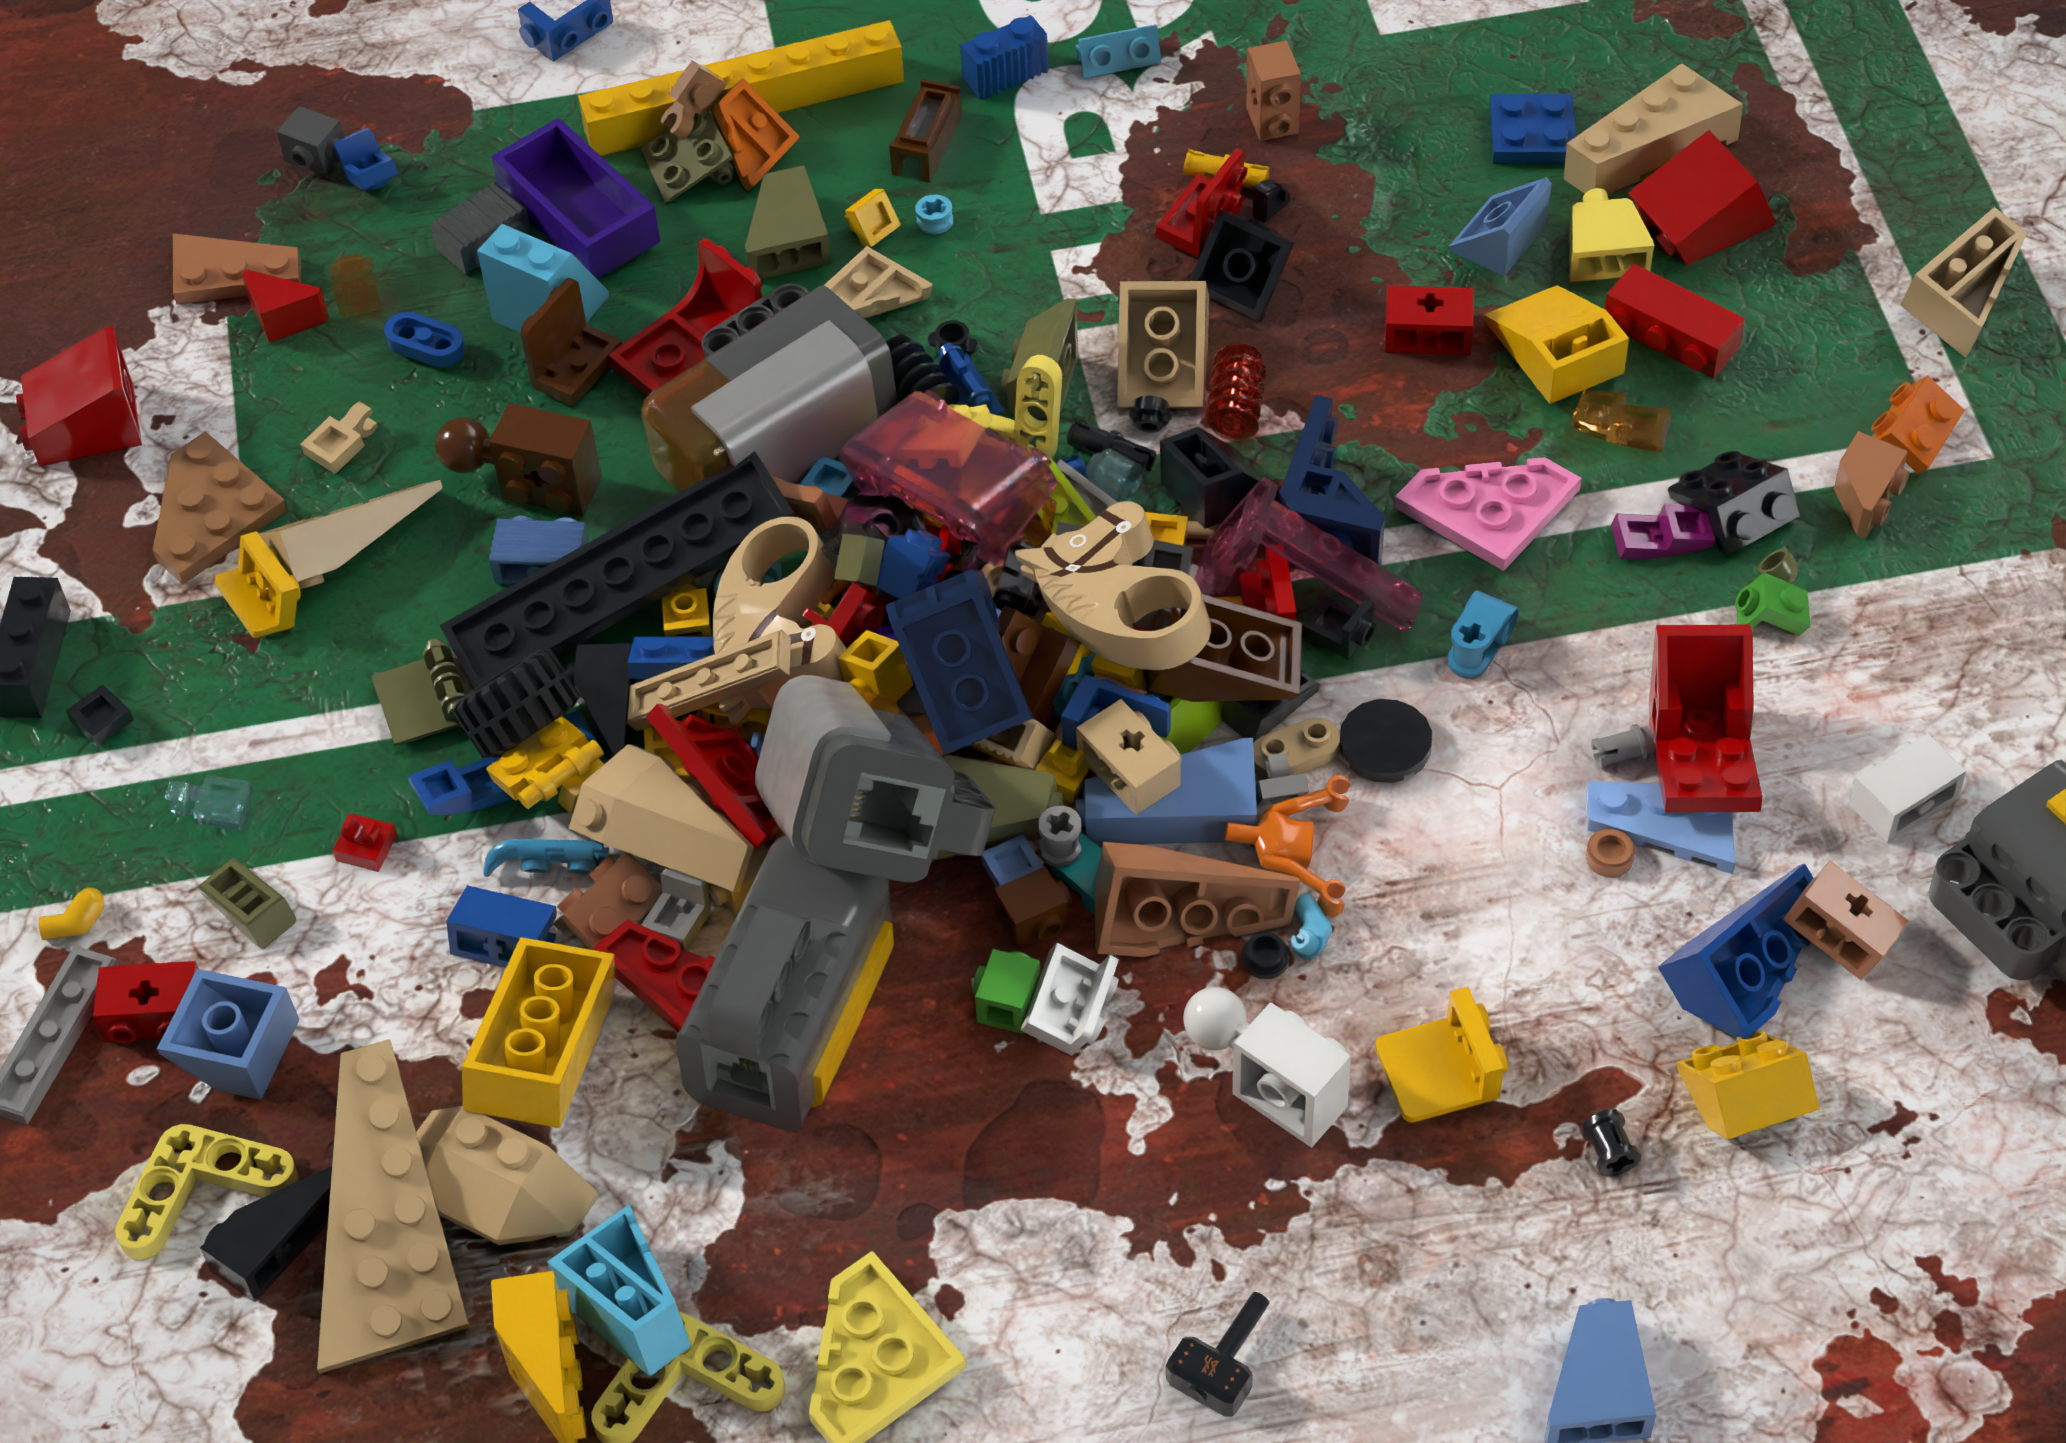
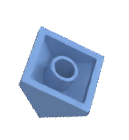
M1545 177L1492 195L1449 245V248L1454 254L1505 277L1547 226L1552 183Z

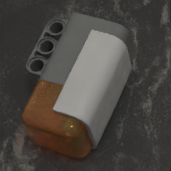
M785 284L709 330L702 338V349L705 359L652 391L643 400L641 417L652 464L658 474L678 493L731 463L736 466L754 451L758 454L771 477H777L785 482L797 484L805 478L818 459L826 456L834 460L861 442L874 422L898 408L890 350L882 335L828 287L821 285L809 292L801 285Z
M800 675L790 679L780 688L773 704L757 764L755 785L774 820L795 850L805 860L833 869L902 882H917L927 876L930 864L937 859L939 850L971 856L983 855L996 809L995 805L970 776L954 770L948 765L893 699L880 694L856 690L848 682L815 675Z

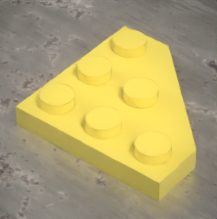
M873 1251L831 1279L826 1323L822 1331L817 1361L818 1370L809 1409L810 1421L828 1443H865L967 1368L966 1358Z

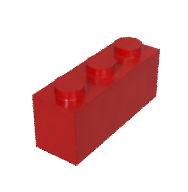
M1634 263L1606 294L1605 310L1627 336L1713 379L1740 348L1745 323L1744 317Z

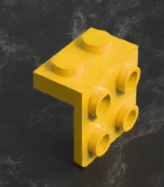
M1469 986L1450 991L1447 1018L1382 1035L1376 1039V1054L1402 1117L1407 1122L1414 1123L1500 1099L1503 1073L1508 1072L1506 1054L1500 1043L1493 1044L1489 1035L1490 1020L1483 1003L1476 1004Z

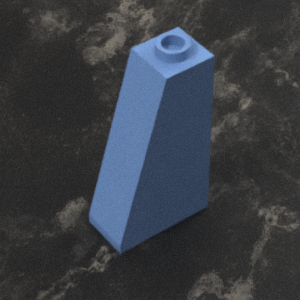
M1241 738L1181 754V786L1137 815L1098 776L1086 779L1085 798L1076 799V812L1081 818V827H1086V837L1097 845H1103V842L1126 844L1232 842L1224 840L1227 822L1257 825L1253 738Z

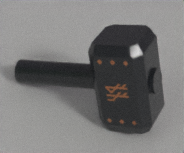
M1252 1292L1216 1348L1196 1337L1182 1338L1165 1366L1166 1380L1169 1385L1223 1416H1234L1249 1395L1253 1380V1374L1249 1367L1235 1360L1234 1357L1269 1306V1300L1258 1292Z

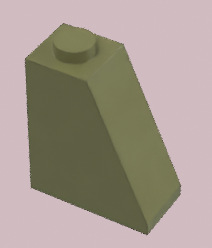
M804 165L767 173L763 176L745 243L747 267L752 268L759 275L760 279L831 263L828 232Z
M952 755L943 756V759L952 769L970 776L996 807L984 850L995 847L1024 834L1027 841L1042 838L1039 833L1038 823L1041 814L1050 807L1063 806L1064 793L1057 792L1056 777L1053 773ZM939 850L935 860L962 854Z

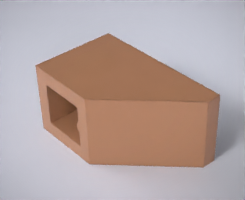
M1859 431L1840 460L1834 491L1856 536L1866 539L1874 524L1881 526L1885 521L1892 503L1889 500L1891 495L1899 496L1906 485L1909 471L1904 469L1908 451Z

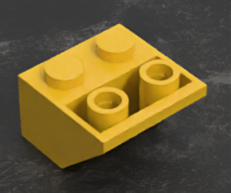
M1757 1030L1747 1039L1737 1037L1736 1043L1724 1047L1708 1045L1697 1048L1691 1052L1692 1057L1676 1062L1678 1072L1708 1129L1727 1140L1820 1110L1807 1053L1765 1031Z

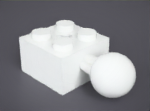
M1208 987L1198 991L1190 998L1184 1010L1183 1021L1185 1030L1191 1040L1208 1050L1233 1048V1095L1312 1148L1348 1107L1351 1055L1335 1039L1330 1037L1324 1038L1307 1027L1304 1020L1296 1013L1283 1011L1271 1002L1249 1024L1247 1023L1246 1010L1242 1001L1228 989Z

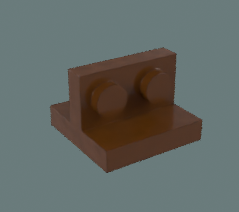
M1003 606L998 617L1002 630L999 632V635L1034 720L1043 724L1081 642L1068 635L1049 629L1015 609Z

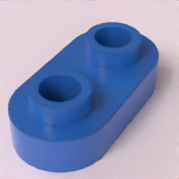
M415 312L395 314L385 323L384 333L388 347L395 353L435 367L454 365L465 354L462 333L455 326Z

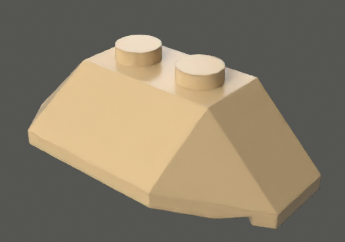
M463 1106L431 1111L416 1132L439 1215L497 1245L535 1241L554 1235L557 1238L572 1236L599 1197L598 1192L549 1146L484 1114L463 1111Z

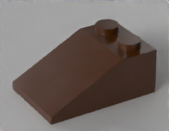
M1202 594L1211 623V633L1207 644L1200 653L1188 662L1170 669L1150 670L1149 690L1191 702L1295 700L1300 694L1302 623ZM1178 607L1159 609L1153 618L1152 631L1171 626L1180 620L1188 610Z

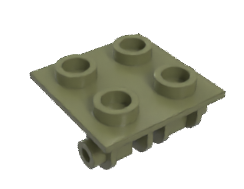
M711 110L707 112L705 117L695 113L693 128L684 140L670 132L671 128H668L641 147L666 204L707 176L719 184H727L733 178L734 167L730 163L733 157Z
M439 638L431 639L425 644L423 660L371 676L395 746L461 726L452 710L461 698L473 690V687L454 651H451L449 645Z

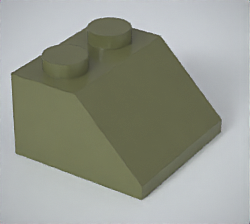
M1067 298L1029 319L1022 337L1015 338L1011 355L1013 365L1011 369L1005 368L1001 381V393L1007 394L1008 413L1015 414L1017 377L1020 370L1030 357L1045 355L1058 363L1062 371L1061 414L1078 361L1076 299ZM1038 374L1039 386L1036 391H1040L1045 382L1041 381V374ZM1036 406L1028 407L1032 417L1047 419L1045 412L1041 408Z

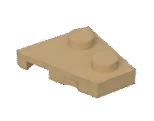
M866 246L824 286L831 289L860 316L867 318L927 300L931 296L933 284Z

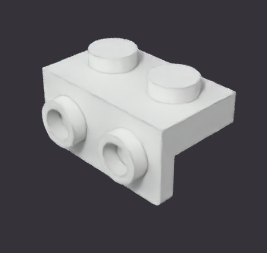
M1056 943L1048 953L1021 1031L1071 1056L1084 1044H1093L1104 1025V1018L1099 1016L1102 1006L1109 1002L1118 985L1119 979L1113 975L1119 959L1109 955L1102 963L1098 964Z

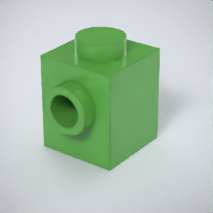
M993 949L987 966H979L973 983V993L976 994L977 1023L1024 1034L1021 1031V1027L1040 978V961L1032 959L1021 952L1012 951L1008 953Z

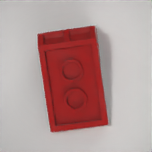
M1750 624L1656 625L1649 693V726L1654 740V755L1665 813L1761 812L1763 796L1750 740L1754 711L1753 634Z

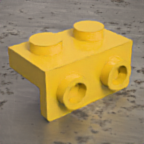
M257 531L241 535L238 568L215 575V586L253 638H259L295 627L297 601L301 597L300 587L296 578L293 575H288L280 564L275 549L271 546L268 547Z

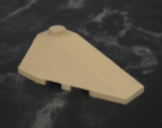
M441 480L422 483L368 500L369 502L364 504L359 503L331 511L329 515L300 520L259 533V535L268 547L271 546L275 549L280 564L288 575H293L296 578L300 589L325 582L323 573L339 568L443 489Z

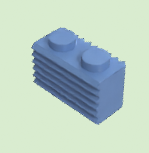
M527 516L497 519L491 553L489 554L494 583L498 585L504 583L508 586L515 584L589 543L586 522H577L567 517L559 518L556 521L533 520Z

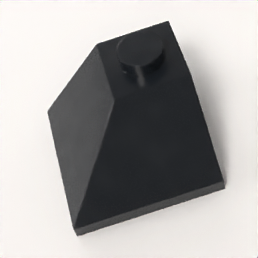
M1219 209L1190 281H1206L1210 299L1261 322L1294 246V242L1275 229L1245 215Z

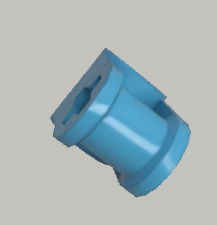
M1474 591L1463 613L1451 630V641L1454 645L1450 649L1447 658L1450 670L1463 678L1481 676L1487 670L1501 646L1511 636L1518 620L1519 608L1481 591Z

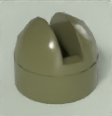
M1786 548L1772 552L1758 566L1760 574L1765 572L1791 584L1796 581L1799 571L1795 558Z

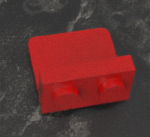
M1236 148L1211 180L1197 174L1156 225L1155 237L1199 258L1219 209L1237 213L1241 211L1244 203L1241 188L1248 172L1247 167L1244 166L1245 151Z

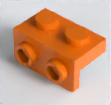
M1928 375L1912 385L1909 382L1902 384L1889 399L1892 403L1890 409L1883 413L1871 427V430L1874 432L1872 437L1908 451L1905 463L1917 474L1930 467L1965 411Z

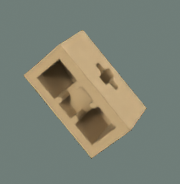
M1122 699L1076 727L1077 751L1078 749L1084 751L1086 755L1084 763L1135 815L1181 786L1182 758L1177 748L1170 741H1163L1152 730L1147 718L1140 711L1134 712Z

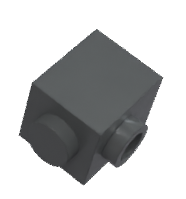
M299 106L277 130L284 161L294 164L300 169L310 170L324 176L336 162H339L333 144L335 141L344 138L340 120Z

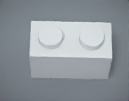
M1927 733L1913 743L1909 741L1902 743L1892 752L1889 758L1877 765L1872 763L1862 768L1853 780L1854 787L1849 806L1888 843L1957 800L1967 771Z

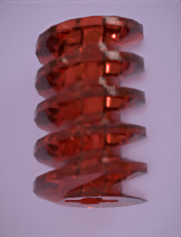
M1240 343L1229 344L1218 349L1214 356L1205 420L1210 429L1224 438L1233 440L1248 439L1255 436L1259 430L1260 406L1263 403L1262 393L1265 389L1264 380L1266 379L1267 368L1261 362V353L1256 347Z

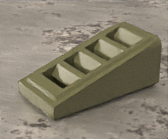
M235 858L228 861L197 887L200 893L261 949L266 948L296 923V916L285 897ZM239 879L241 880V882H239L236 886H234V887H233L231 890H229L226 894L222 895V893H223L224 891H226L229 887H231V886H232L234 883H236Z

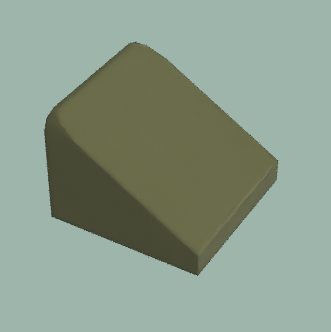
M843 534L834 579L877 586L885 541L868 536Z

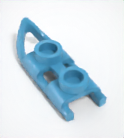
M510 839L495 845L488 852L484 862L483 874L485 877H489L499 865L515 858L521 861L520 870L523 872L547 873L549 872V864L567 863V872L590 874L599 865L600 859H605L610 855V848L604 847V844L598 841Z

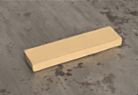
M779 630L630 685L627 724L635 731L653 726L646 716L656 704L668 706L670 714L675 718L788 677L790 673L791 637L783 630Z

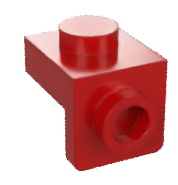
M852 582L830 619L806 607L802 616L812 621V626L822 624L833 628L840 640L851 644L859 630H865L873 621L877 613L875 605L880 597Z

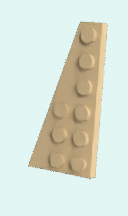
M390 1039L343 1052L340 1056L317 1364L319 1374L470 1328Z

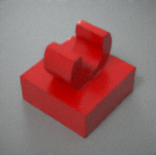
M349 813L340 830L341 835L332 851L335 860L338 862L379 872L397 837L395 825Z

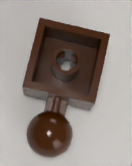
M508 403L491 438L482 424L474 419L465 417L448 421L440 428L436 435L435 452L442 465L453 472L462 474L474 472L485 463L494 465L502 499L510 500L516 504H529L551 509L557 513L584 516L602 479L591 420Z

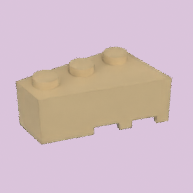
M1992 208L1915 274L1900 306L1967 358L2023 244L2027 232L1997 208Z

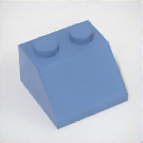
M197 969L157 1047V1051L161 1056L215 1090L261 1100L300 1018L286 987Z

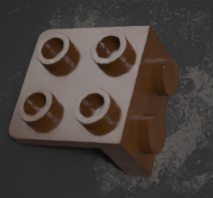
M567 278L558 288H555L548 296L546 302L524 321L521 328V339L532 388L572 407L577 404L610 367L608 354L622 345L620 339L587 325L579 282L572 278Z

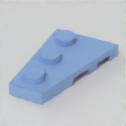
M1588 781L1586 790L1588 831L1596 833L1603 829L1620 830L1632 839L1634 845L1643 847L1650 843L1675 851L1674 857L1691 861L1692 857L1716 863L1717 870L1733 874L1735 852L1732 812L1665 813L1660 783Z

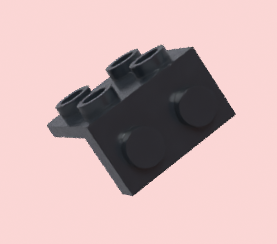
M1729 451L1718 455L1712 464L1701 470H1694L1683 474L1679 479L1680 481L1668 487L1670 499L1709 512L1718 549L1720 552L1729 555L1800 516L1788 469L1768 463L1766 460H1759L1740 454L1737 451Z

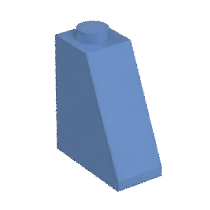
M1600 1298L1589 1302L1587 1305H1579L1548 1416L1544 1438L1545 1443H1607L1651 1438L1656 1411L1632 1301L1616 1302L1614 1299Z

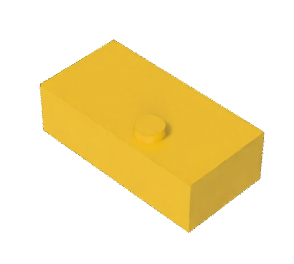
M520 937L462 1065L463 1111L555 1128L561 1127L614 999L615 954Z

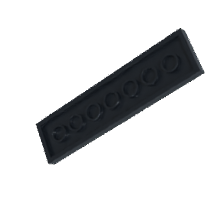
M754 451L736 466L732 463L439 626L475 689L537 650L551 649L557 657L729 561L745 537L759 525L779 517L796 516L758 454Z

